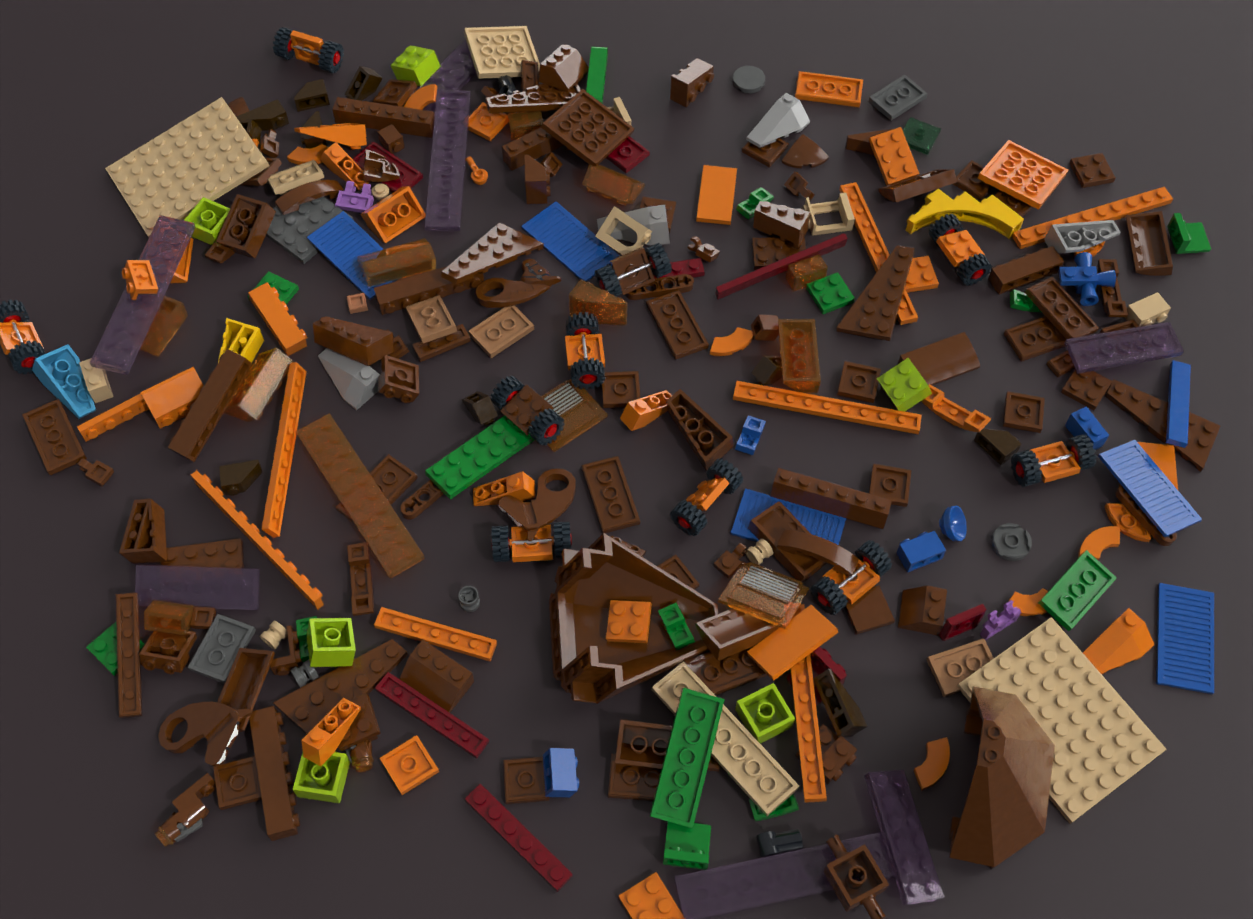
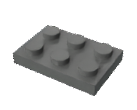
M903 75L870 96L868 102L892 121L926 99L928 93L906 75Z
M217 614L188 669L225 684L239 648H247L256 631L255 627Z

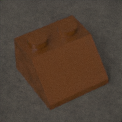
M525 155L527 204H547V196H551L550 186H547L550 185V174L546 175L545 166L531 156Z
M921 586L903 590L898 628L938 636L944 623L947 589Z

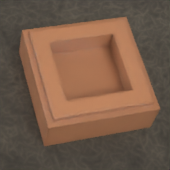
M365 293L347 296L350 314L368 311Z

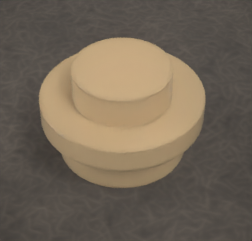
M377 184L372 188V195L377 200H383L389 194V188L385 184Z

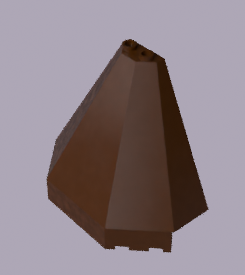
M605 533L588 548H582L580 551L563 548V565L558 566L554 580L557 583L555 593H551L549 598L553 677L561 681V687L566 693H571L573 701L598 704L709 650L696 628V623L719 614L716 603ZM610 600L651 602L648 643L608 642L606 640ZM677 603L695 640L694 643L677 651L658 613V610Z
M973 686L963 733L981 737L979 754L961 818L953 816L951 819L949 858L990 866L992 870L1045 833L1055 745L1017 695Z

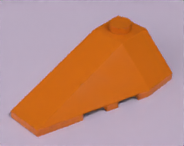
M343 123L320 125V127L294 128L295 132L351 146V149H361V146L367 145L365 124Z
M1128 608L1083 654L1101 674H1104L1111 669L1119 668L1128 662L1140 659L1155 644L1146 623Z

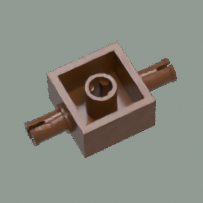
M839 835L828 839L826 843L836 860L827 864L823 872L845 911L848 912L859 905H863L871 919L885 918L886 915L875 898L887 889L889 883L867 846L864 844L851 852H847ZM852 876L859 877L860 880H853Z

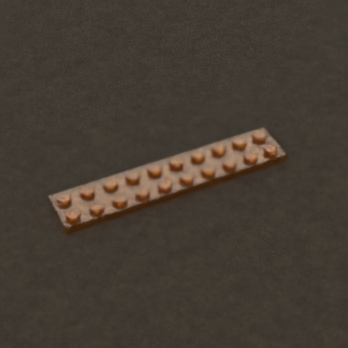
M330 413L297 430V436L389 578H393L424 560V554Z

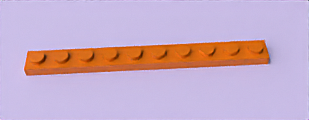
M857 182L840 185V193H847L855 218L854 224L877 273L890 254ZM904 289L897 314L900 325L917 322L918 315L906 289Z
M1164 186L1015 231L1012 234V238L1019 249L1045 242L1044 238L1054 224L1115 221L1125 218L1126 215L1138 214L1171 204L1173 198Z
M297 362L290 363L262 521V530L273 538L280 537L307 372Z
M736 381L733 400L913 434H919L922 415L742 381Z
M197 470L191 474L195 484L317 610L324 605L321 599L323 595L316 587L312 589L306 576L303 574L299 575L296 572L297 568L291 561L287 563L283 559L285 556L278 548L276 550L272 548L271 541L266 536L262 537L259 534L260 530L254 523L250 525L247 522L248 518L241 510L237 512L234 509L236 508L235 504L229 498L226 500L223 497L224 494L219 487L211 485L212 481L206 474L201 475Z
M784 605L785 620L788 622L805 609V605ZM809 654L790 668L804 803L827 801L811 657Z

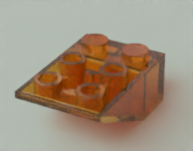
M582 279L579 280L569 293L570 316L573 317L575 313L579 315V312H582V314L588 312V315L593 314V316L597 317L598 324H627V302L624 299L616 297L608 291L602 290Z
M159 293L149 294L140 306L127 344L159 357L188 316L184 304Z

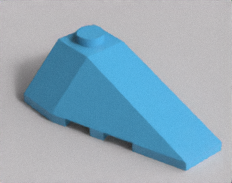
M69 344L36 358L32 371L41 383L80 419L94 412L96 408L85 383L79 364L80 359Z

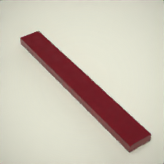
M843 233L717 286L715 295L717 299H721L844 247L848 238Z

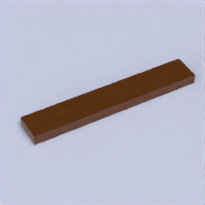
M138 593L116 594L119 717L142 716Z

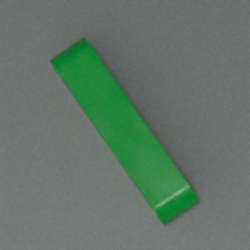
M592 46L586 92L603 104L608 47Z

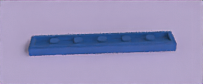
M1172 360L1169 376L1166 443L1185 448L1188 444L1191 365Z

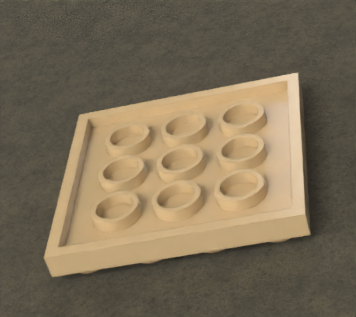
M527 26L464 28V35L478 79L499 78L505 75L521 77L522 60L538 62L539 76L540 63Z

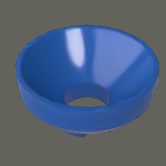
M957 505L948 507L944 511L942 518L939 519V527L942 530V534L952 541H962L967 531L965 515Z

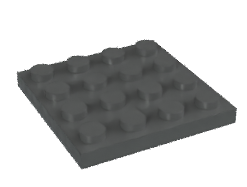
M325 197L300 204L299 210L285 215L275 206L273 209L276 213L266 233V237L305 264L319 252L307 239V236L343 210L335 207V204Z

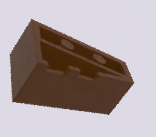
M697 58L687 65V69H680L678 75L673 74L671 76L670 100L687 108L690 103L695 101L697 95L704 91L705 86L712 82L714 66Z
M760 201L754 211L753 228L769 235L775 234L780 236V240L784 242L789 240L798 248L808 231L810 212L803 209L790 208L785 205L772 204L767 201Z
M152 499L134 500L119 552V554L133 564L167 561L165 512Z

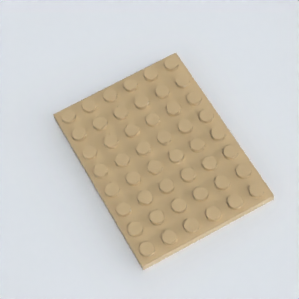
M221 97L105 169L150 238L151 233L161 224L171 228L184 220L203 197L214 201L270 165Z
M1052 617L957 685L969 702H971L973 686L1017 695L1055 745L1049 799L1070 824L1167 750Z

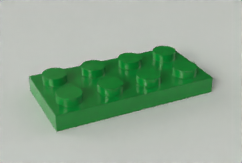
M1086 550L1042 597L1038 604L1067 631H1070L1117 577Z

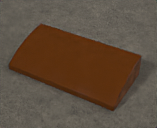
M936 169L878 188V190L887 200L899 202L956 183L957 179L954 169Z
M1162 211L1126 215L1135 272L1151 276L1172 275L1173 264Z
M965 332L902 354L898 361L899 364L909 358L928 385H935L980 368L977 354Z
M780 501L750 521L748 529L758 540L764 539L769 543L774 557L800 584L827 563L799 551L796 554H792L777 548L784 530L811 534Z
M761 597L696 623V628L705 645L719 661L757 645L787 623V621Z
M239 648L218 703L230 706L235 710H253L275 652ZM250 716L239 723V732L245 730Z

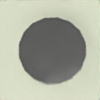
M743 66L734 72L733 84L741 92L755 93L764 87L765 75L757 67Z
M1006 523L1000 525L991 537V545L999 557L1009 561H1017L1027 556L1032 547V539L1030 534L1026 530L1024 531L1018 524Z

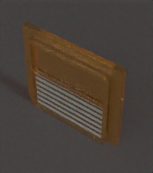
M569 379L541 396L552 405L553 410L564 419L565 423L562 426L563 431H560L561 434L556 436L557 439L555 441L552 440L551 444L547 443L553 452L608 417V414L584 388L579 389V386L575 387L572 384V380Z
M743 562L719 597L718 602L786 629L808 593L809 587L803 586L801 581L755 563Z

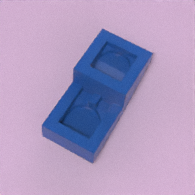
M748 415L735 450L753 455L766 421Z

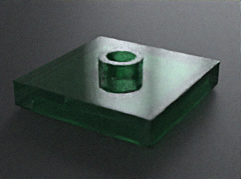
M910 117L903 129L909 148L927 155L930 153L941 132V128Z

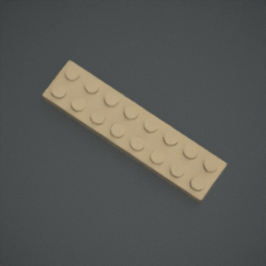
M684 661L652 687V691L674 715L676 714L682 688L715 696ZM723 704L711 756L759 809L768 816L798 790L799 785Z

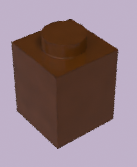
M392 124L378 131L380 144L390 153L394 154L405 148L403 136Z
M759 314L751 324L755 340L774 341L782 331L777 315Z

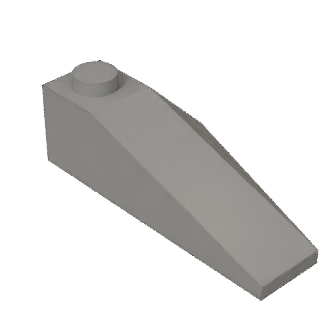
M785 93L765 114L747 136L746 140L758 147H763L775 142L777 138L782 136L784 138L788 137L792 132H801L810 124V120L800 100Z
M665 205L624 212L652 231L651 239L646 244L647 246L656 243L661 245L670 244ZM607 217L597 219L598 231ZM621 221L618 222L610 235L616 240H625L631 243L637 242V233Z
M1114 220L1054 224L1049 229L1044 240L1048 247L1053 246L1058 253L1081 252L1116 237L1121 232Z
M328 348L318 355L319 360L331 377L335 387H337L342 399L356 411L378 392V377L380 374L370 366H366Z

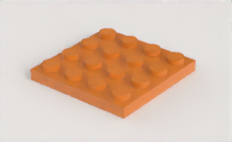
M1008 140L979 173L978 179L1039 210L1067 175L1068 169Z

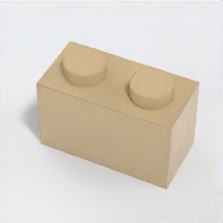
M1157 292L1128 305V316L1125 319L1127 321L1134 319L1140 329H1147L1156 322H1163L1168 317L1167 314L1171 307Z
M98 356L79 362L88 392L94 402L98 403L114 397L105 369Z

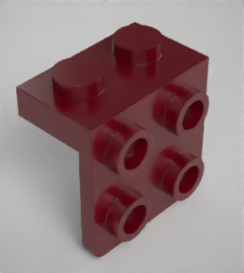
M818 647L810 654L813 678L827 669H831L843 685L847 676L845 669L831 659V655L826 649ZM790 673V674L787 676V681H788V683L792 686L791 673ZM814 683V692L817 707L823 701Z

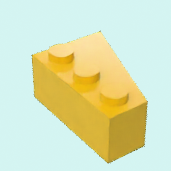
M226 318V329L223 333L224 340L219 359L226 349H229L252 363L264 342L260 328Z

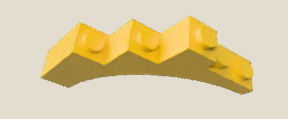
M938 188L925 197V205L915 215L909 216L906 231L912 234L922 227L935 223L936 220H940V217H945L946 214H954L959 221L986 226L1009 239L1012 237L1013 232L1020 230L1024 218L994 195L978 202L967 192H964L952 199Z

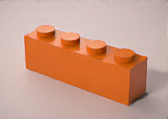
M267 282L248 292L250 301L287 356L307 347L306 339L308 337L303 329L299 330L294 315H289L287 312L289 309L284 301L279 300V294L275 287L271 288Z

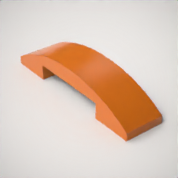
M930 384L929 387L932 394L921 401L942 419L968 431L980 432L991 421L990 417L977 410L970 412L944 397L943 391Z

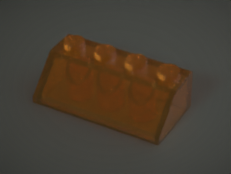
M425 238L357 257L367 287L377 286L436 269V257L430 243Z
M778 319L783 383L797 392L818 393L821 377L815 319Z
M278 348L259 353L224 413L246 422L258 420L263 415L262 410L265 405L272 401L274 391L278 390L282 385L283 377L288 375L290 363L294 361Z

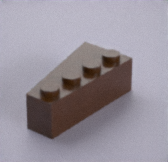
M327 316L313 323L315 343L366 366H370L382 359L384 355L394 352L393 332Z
M681 389L666 401L669 414L706 471L716 459L722 458L733 448V437Z

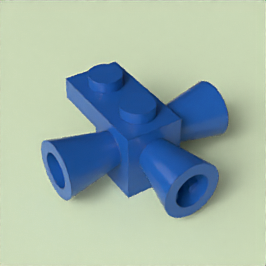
M1088 252L1079 253L1074 257L1077 267H1059L1060 286L1075 285L1076 294H1081L1080 303L1084 306H1092L1099 301L1095 291L1096 286L1102 285L1114 288L1116 273L1115 270L1097 273L1096 266H1091L1092 254Z

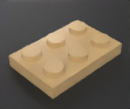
M312 160L272 174L267 180L275 195L287 193L288 190L325 177L316 161Z

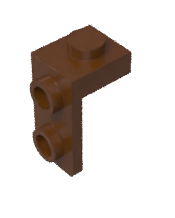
M291 625L287 626L290 656L272 660L270 668L274 675H287L291 672V669L299 667V662H302L300 650H297L296 644L299 643L297 631H294Z

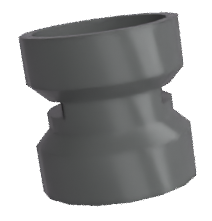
M465 586L459 591L458 597L461 608L466 612L476 611L480 606L477 589L473 586Z
M309 660L303 662L302 666L291 669L300 688L306 685L307 681L315 680L319 677L314 667H310Z

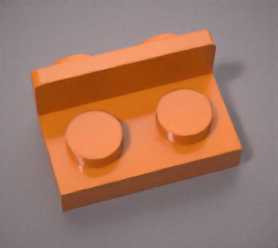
M127 260L125 267L122 268V277L126 280L127 293H130L131 299L136 300L138 294H157L158 286L150 261Z

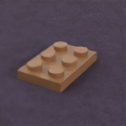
M440 295L406 307L407 313L422 343L457 332L456 325Z
M514 305L504 307L469 330V336L490 358H493L532 332L534 325Z
M981 639L929 656L926 660L943 697L960 692L961 689L957 685L994 658L985 639Z

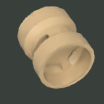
M760 539L754 547H749L745 553L750 562L758 566L763 562L764 558H769L773 555V550L766 540Z
M273 621L269 625V630L264 631L259 637L264 643L275 650L279 646L280 640L285 639L288 633L280 623Z

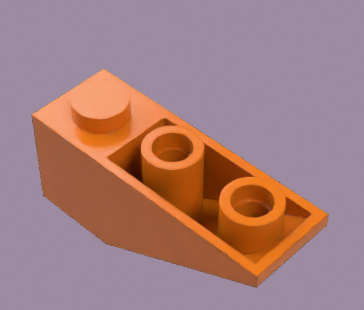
M337 142L323 152L320 160L344 181L354 182L357 190L360 191L364 183L368 184L371 182L363 180V170Z
M665 390L628 402L620 419L631 431L645 427L668 411L666 401L672 395Z
M522 471L473 488L474 506L499 505V500L507 495L522 501L535 498V480Z
M343 698L301 740L304 758L322 766L338 748L361 707Z

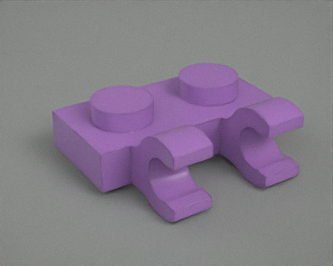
M347 181L345 191L339 190L335 207L359 213L369 209L374 201L373 196H371V184L364 183L362 192L359 194L355 193L356 187L354 182Z
M1012 600L1003 605L1004 611L998 615L999 617L996 615V610L988 614V621L982 625L984 628L980 633L983 639H989L1017 621L1021 612L1017 607L1013 608Z

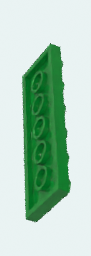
M503 416L425 470V475L451 500L535 439L530 434L526 435L508 418Z
M682 688L650 817L693 828L725 699Z

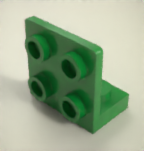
M1174 213L1167 228L1176 254L1210 252L1211 246L1203 224L1201 222L1186 223L1181 213Z
M668 822L663 865L707 870L711 826L694 823L693 828Z

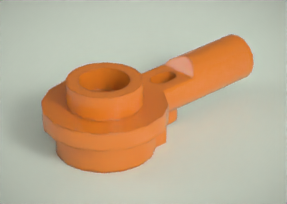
M467 157L466 162L473 171L471 173L472 180L477 185L485 184L488 179L487 171L479 169L472 157Z

